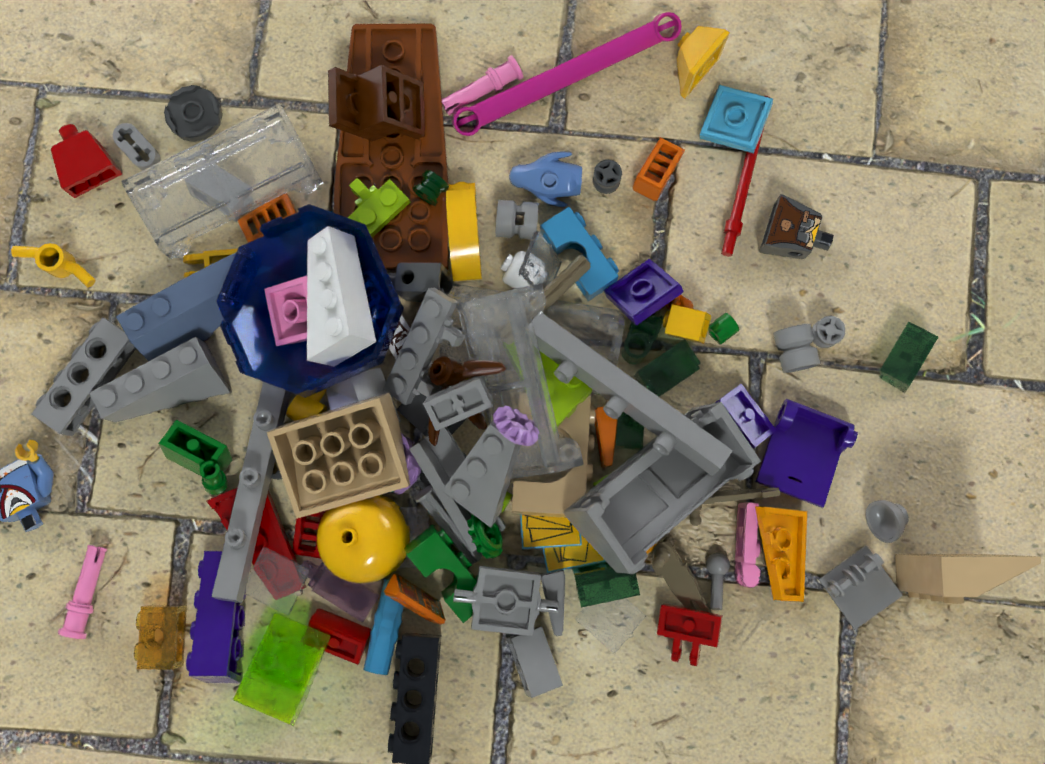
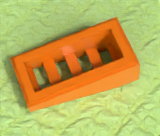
M660 137L638 173L633 190L653 201H657L682 158L685 149ZM661 151L673 157V160L659 154V152ZM654 161H656V162H658V163H660V164H662V165H664V166H666V167H668V168H665V167H663V166H661V165L655 163ZM650 170L651 172L661 176L662 179L649 173L648 171Z
M285 192L238 219V223L248 244L253 245L301 223V220L291 198ZM284 208L287 215L282 217L279 209ZM273 212L278 220L275 223L272 222L269 216ZM262 217H264L268 225L265 229H263L259 221ZM251 222H254L258 233L253 235L249 226Z
M597 407L595 409L594 425L601 467L608 468L612 466L614 459L618 419L609 417L604 412L603 407Z

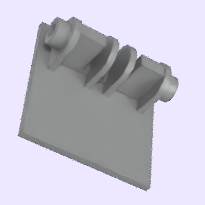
M864 546L818 579L854 630L903 596L881 566L884 563L882 558L877 553L873 555L867 546Z

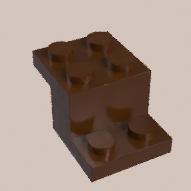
M383 65L359 76L337 67L328 70L329 127L371 141H376L395 132L415 139L425 137L424 82Z

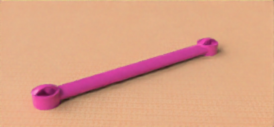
M671 12L658 14L653 21L471 107L457 109L452 116V125L456 132L461 135H474L479 131L480 127L660 42L673 41L681 33V20L676 14ZM668 16L672 19L671 21L658 26L662 18ZM674 26V32L670 37L667 38L660 35L659 32ZM464 111H472L474 113L457 121L459 115ZM477 120L476 126L470 132H462L459 129L460 126Z

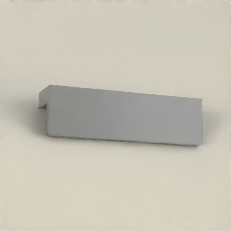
M445 427L440 429L436 446L430 443L429 436L415 443L409 450L470 551L474 552L477 548L474 543H471L472 538L468 534L469 527L467 524V520L471 518L472 513L442 492L445 485L465 459L450 431ZM499 515L495 523L501 532L505 530L506 524Z

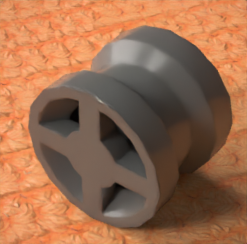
M609 159L602 160L596 165L592 181L597 191L603 194H610L618 189L622 177L620 165Z

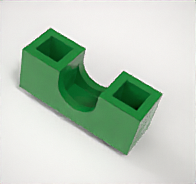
M432 524L407 544L404 549L407 557L425 578L438 569H448L454 573L451 584L441 593L447 605L464 623L473 615L471 603L453 602L454 590L473 591L478 575L475 577L469 570L472 564L464 553L460 551L456 554L450 545L454 542L446 531L442 528L438 532Z

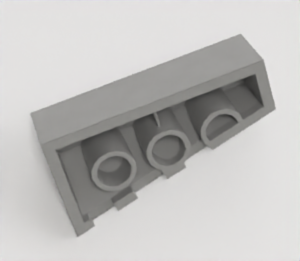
M194 337L93 390L89 394L101 419L116 423L151 414L154 411L171 409L189 402H198L209 397L232 392L207 343Z

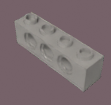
M103 317L99 322H96L89 330V336L85 342L73 351L71 361L65 369L57 373L53 380L54 384L49 391L37 400L36 408L31 415L57 433L73 436L95 406L89 393L113 381L136 350L124 330ZM106 346L105 355L99 358V350ZM88 369L89 376L82 382L81 375ZM70 393L71 401L65 406L64 398Z

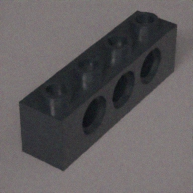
M405 633L402 636V640H397L396 658L401 660L400 671H395L393 690H398L397 702H392L390 721H395L394 734H389L388 753H393L392 763L430 764L432 760L442 635ZM418 658L423 661L425 666L423 673L416 674L410 670L409 662L411 659ZM409 690L420 692L422 696L420 704L413 705L407 700V692ZM406 722H415L419 726V734L416 736L408 735L404 730V724Z

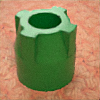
M728 313L721 315L708 328L709 335L719 345L723 344L740 330L736 321Z

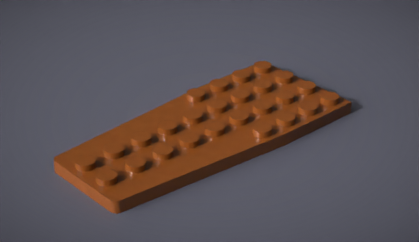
M431 23L355 24L351 29L347 72L359 76L383 65L424 82L425 137L415 139L395 132L376 141H371L340 130L334 183L333 228L355 237L361 270H397L398 263H441L448 270L449 238L446 192L440 194L436 199L438 201L437 205L433 206L421 199L412 189L414 185H418L422 181V174L425 170L436 173L449 185L436 27ZM358 178L368 189L373 185L379 189L390 179L409 198L411 203L368 241L347 218L358 208L354 203L358 197L351 191L349 185Z

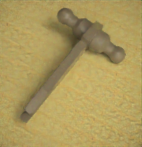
M777 487L716 491L702 504L780 496V490ZM702 504L691 513L690 523L693 526L701 524L702 519L699 511L702 509Z
M672 537L664 538L653 549L652 568L657 576H663L671 591L685 608L696 610L691 601L694 600L703 612L711 613L709 603L706 604L696 578L686 563L683 564L673 548L674 539Z

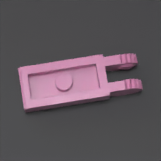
M739 502L735 547V577L740 586L754 588L760 580V569L755 565L756 558L760 554V541L757 540L759 524L755 506L759 507V503Z

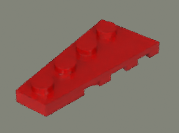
M238 487L207 500L209 506L221 518V523L226 530H228ZM268 489L252 564L276 600H279L307 588Z

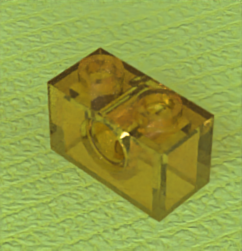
M151 604L141 606V611L136 617L139 642L136 643L134 648V659L137 661V669L174 670L184 666L187 605ZM157 629H160L164 634L162 644L155 640Z

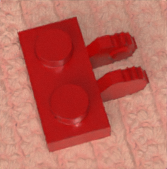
M663 603L660 609L657 635L674 638L671 660L674 662H679L681 658L682 640L693 642L689 661L690 665L697 667L701 644L718 647L723 615Z

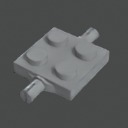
M479 566L478 579L473 591L455 589L453 602L471 603L473 609L472 630L533 636L534 624L539 611L557 614L559 608L558 600L541 599L539 592L540 573Z

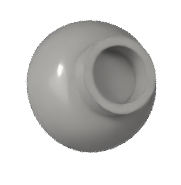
M878 500L870 503L866 509L867 525L877 539L885 543H892L901 537L909 521L908 513L902 505L886 500Z

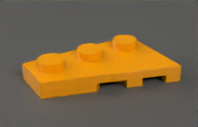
M755 506L773 600L804 602L807 511Z

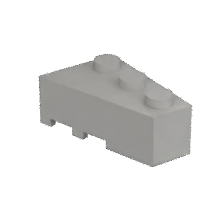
M492 421L445 485L442 492L491 528L502 512L504 498L510 485V478L521 445L505 438L497 429L494 421Z

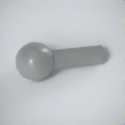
M713 553L706 561L707 570L712 574L710 609L722 610L724 575L730 569V561L722 553Z

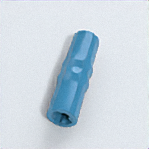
M384 579L378 609L374 615V625L370 631V643L363 668L365 671L380 675L389 674L395 644L399 637V627L402 623L404 606L384 593L390 579Z

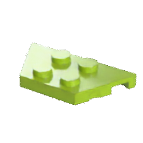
M517 338L510 345L503 341V347L549 436L554 435L558 426L565 418H569L576 411L577 405L584 402L592 393V388L575 376L569 383H563L558 380L554 375V371L558 368L559 364L526 340Z

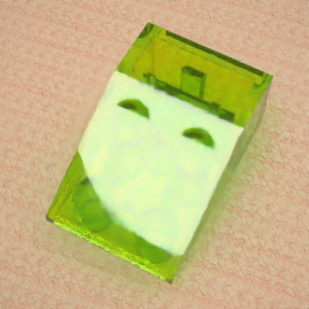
M275 612L233 700L294 726L308 697L331 636Z

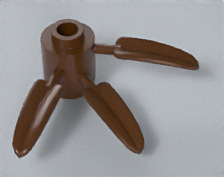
M441 356L431 365L429 376L433 384L442 387V391L471 377L498 374L504 372L507 368L503 363L497 361L470 360L462 364L446 356ZM481 412L468 417L478 429H487V423ZM429 417V441L433 446H436L440 430H435Z

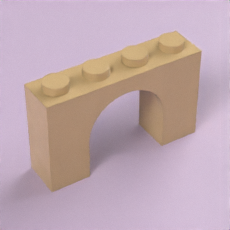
M520 393L519 411L522 414H527V418L534 421L535 427L546 429L528 393ZM587 397L584 402L579 403L576 411L569 418L566 417L556 431L562 434L573 448V467L566 476L555 482L514 481L513 515L567 518L563 512L586 494V482H592L593 464H587L588 453H593L594 435H589V424H595L596 406H590L591 397Z

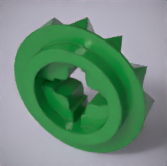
M472 514L471 518L467 520L468 534L472 538L471 543L476 545L477 552L482 553L486 559L498 557L502 553V536L497 524L494 523L490 528Z

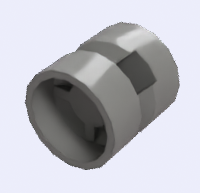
M498 200L496 237L512 238L514 234H518L520 239L536 240L539 203L523 201L521 205H517L512 200ZM517 215L524 216V225H516Z
M811 324L796 325L773 333L778 350L784 352L779 357L783 373L801 371L821 364L817 348L810 345L814 340Z

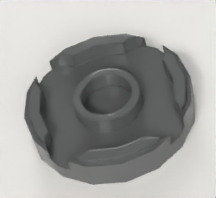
M191 85L180 88L170 96V101L165 106L164 115L167 125L176 136L186 141L196 142L207 139L219 128L223 116L221 104L211 91L200 86Z

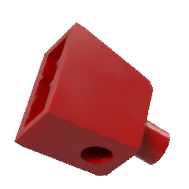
M73 124L64 125L59 129L63 141L53 145L51 153L60 186L73 198L122 175L121 170L101 143L88 130L79 133Z

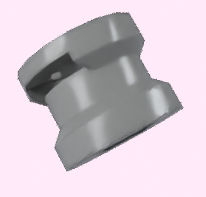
M835 316L823 317L812 326L813 343L820 348H829L839 343L845 336L846 328L844 323Z

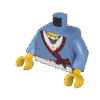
M29 440L27 443L30 451H26L21 444H18L15 449V455L18 460L0 469V521L16 522L20 520L25 532L35 530L43 525L37 510L51 502L50 493L52 492L54 476L53 470L43 456L36 454L38 443L35 440Z

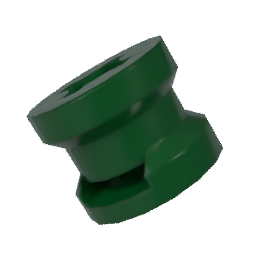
M425 170L422 174V181L418 185H414L412 189L425 202L436 206L438 203L436 199L441 193L447 191L449 185L436 173Z

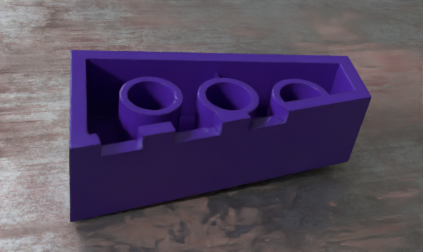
M204 551V558L198 565V576L201 578L200 589L196 591L194 596V606L197 609L196 621H193L190 627V637L193 640L192 652H189L187 655L186 669L189 671L190 677L205 683H242L243 672H237V661L239 658L244 657V644H241L239 630H242L243 626H245L244 607L240 603L218 600L212 597L222 551ZM246 585V589H245V593H244V598H243V600H245V598H246L247 585Z

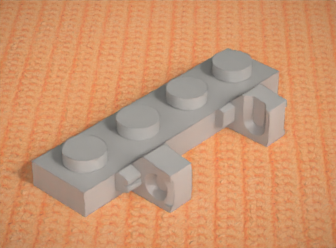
M435 287L428 288L383 388V391L390 393L392 397L404 405L411 404L414 396L420 395V393L428 397L440 391L441 387L433 384L430 377L427 376L429 371L427 368L438 344L442 343L445 339L450 342L452 347L460 346L466 336L465 333L452 326L454 320L451 319V316L458 302Z

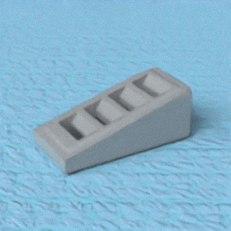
M564 570L541 575L545 599L559 601L558 613L549 612L553 633L556 637L562 635L564 626Z

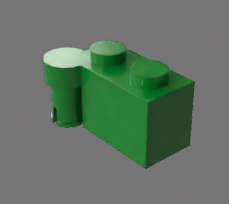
M176 420L158 443L165 457L200 475L205 491L209 494L218 495L223 493L228 486V480L224 472L233 461L227 445Z

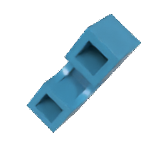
M567 207L541 224L540 234L556 256L564 250L575 249L582 253L590 262V269L575 283L589 302L617 281L619 270L615 262L611 258L606 259L601 252L603 248L595 235L590 236L584 228L586 223L580 213H574L570 207Z

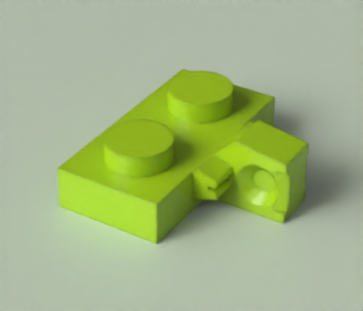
M356 178L349 187L358 197L354 202L358 208L347 218L369 241L411 202L390 179L379 189L374 185L368 189Z

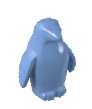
M552 152L540 157L535 162L512 167L509 173V180L515 187L530 191L546 204L567 207L568 204L557 200L556 197L580 195L582 166L559 160L571 156V152Z

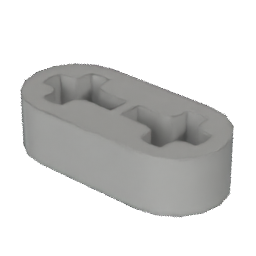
M123 123L114 129V142L140 170L150 172L159 166L161 160L158 151L132 124ZM128 133L135 141L133 145H130L123 137L125 134ZM143 150L150 160L145 162L138 152Z

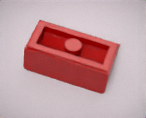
M318 608L309 621L303 643L359 665L369 641L371 629Z

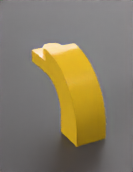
M457 182L450 184L446 191V209L453 281L482 279L475 183Z

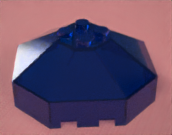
M311 204L299 208V212L284 219L280 216L262 224L260 231L264 236L238 248L216 301L224 318L220 327L227 344L231 346L237 360L235 362L239 372L249 378L303 398H307L382 364L404 310L367 226ZM327 226L355 237L376 338L375 343L334 367L307 361V341L276 346L264 290L268 287L307 276L308 240Z

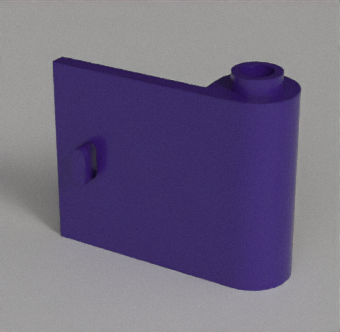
M785 399L774 424L777 431L770 436L755 482L769 488L779 487L780 492L824 508L840 454L847 447H853L858 432L854 431L855 425Z

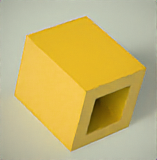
M672 304L670 311L665 313L663 328H666L665 334L704 344L712 316L704 311Z

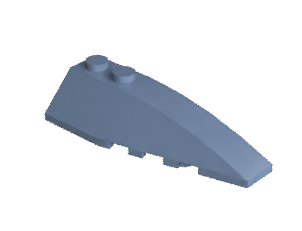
M277 233L193 273L122 312L116 318L129 341L149 362L194 337L202 341L208 340L218 327L224 322L226 323L236 310L244 303H247L254 296V293L264 284H267L293 258Z

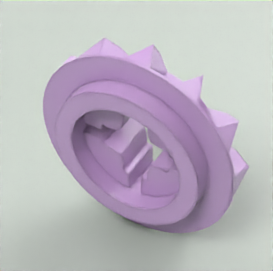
M506 405L498 407L493 414V421L497 429L509 441L518 445L532 446L538 440L539 430L535 427L534 421L527 418V414H522L518 409L515 408L513 410L510 406Z

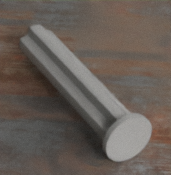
M429 485L420 491L414 498L415 502H420L439 527L443 528L450 536L459 552L462 551L471 564L478 562L483 554L478 553L477 550L474 552L470 551L432 486Z

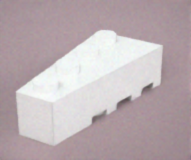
M327 226L308 240L307 361L334 367L375 343L376 338L355 237Z

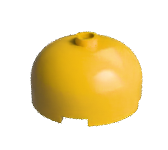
M378 495L326 510L317 530V548L325 566L335 576L352 583L377 582L395 572L406 557L404 548L410 543V529L399 509L400 507L390 498Z

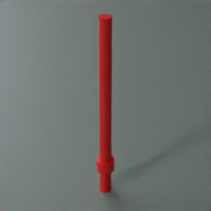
M763 131L755 152H746L730 219L726 220L724 228L726 236L721 252L724 256L731 257L733 255L736 239L741 235L743 227L741 219Z

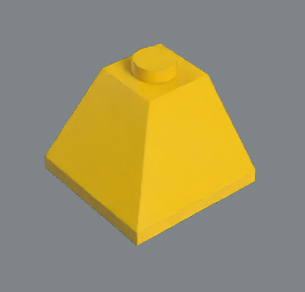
M697 26L691 34L687 32L677 45L680 48L677 55L680 94L684 99L720 59L730 34L726 29Z

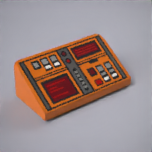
M392 575L384 590L386 596L429 622L440 625L445 623L443 609L438 599L400 575Z

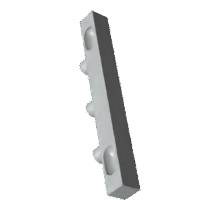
M539 311L526 327L522 338L559 364L558 368L554 371V375L558 380L563 383H569L574 376L608 400L603 410L609 417L618 419L625 412L658 436L653 444L654 449L658 453L667 456L674 448L711 476H714L722 468L733 450L542 312Z
M266 368L212 597L218 600L236 603L243 602L275 463V456L266 432L284 424L294 381L291 372L287 370Z

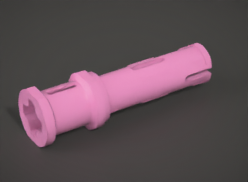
M512 55L509 56L508 61L494 69L492 67L488 68L485 76L444 99L442 98V105H444L443 107L448 116L452 115L457 109L467 106L493 90L500 92L503 90V86L516 79H523V73Z
M93 545L87 546V552L73 599L66 603L65 608L68 611L63 628L58 630L59 635L75 639L86 638L87 634L84 631L89 614H92L94 611L91 604L107 548L95 547Z

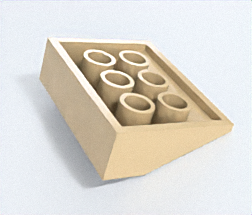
M390 393L287 423L266 432L296 519L410 486L400 424Z
M895 554L897 588L899 591L908 592V597L962 604L965 603L964 597H978L1041 564V556Z

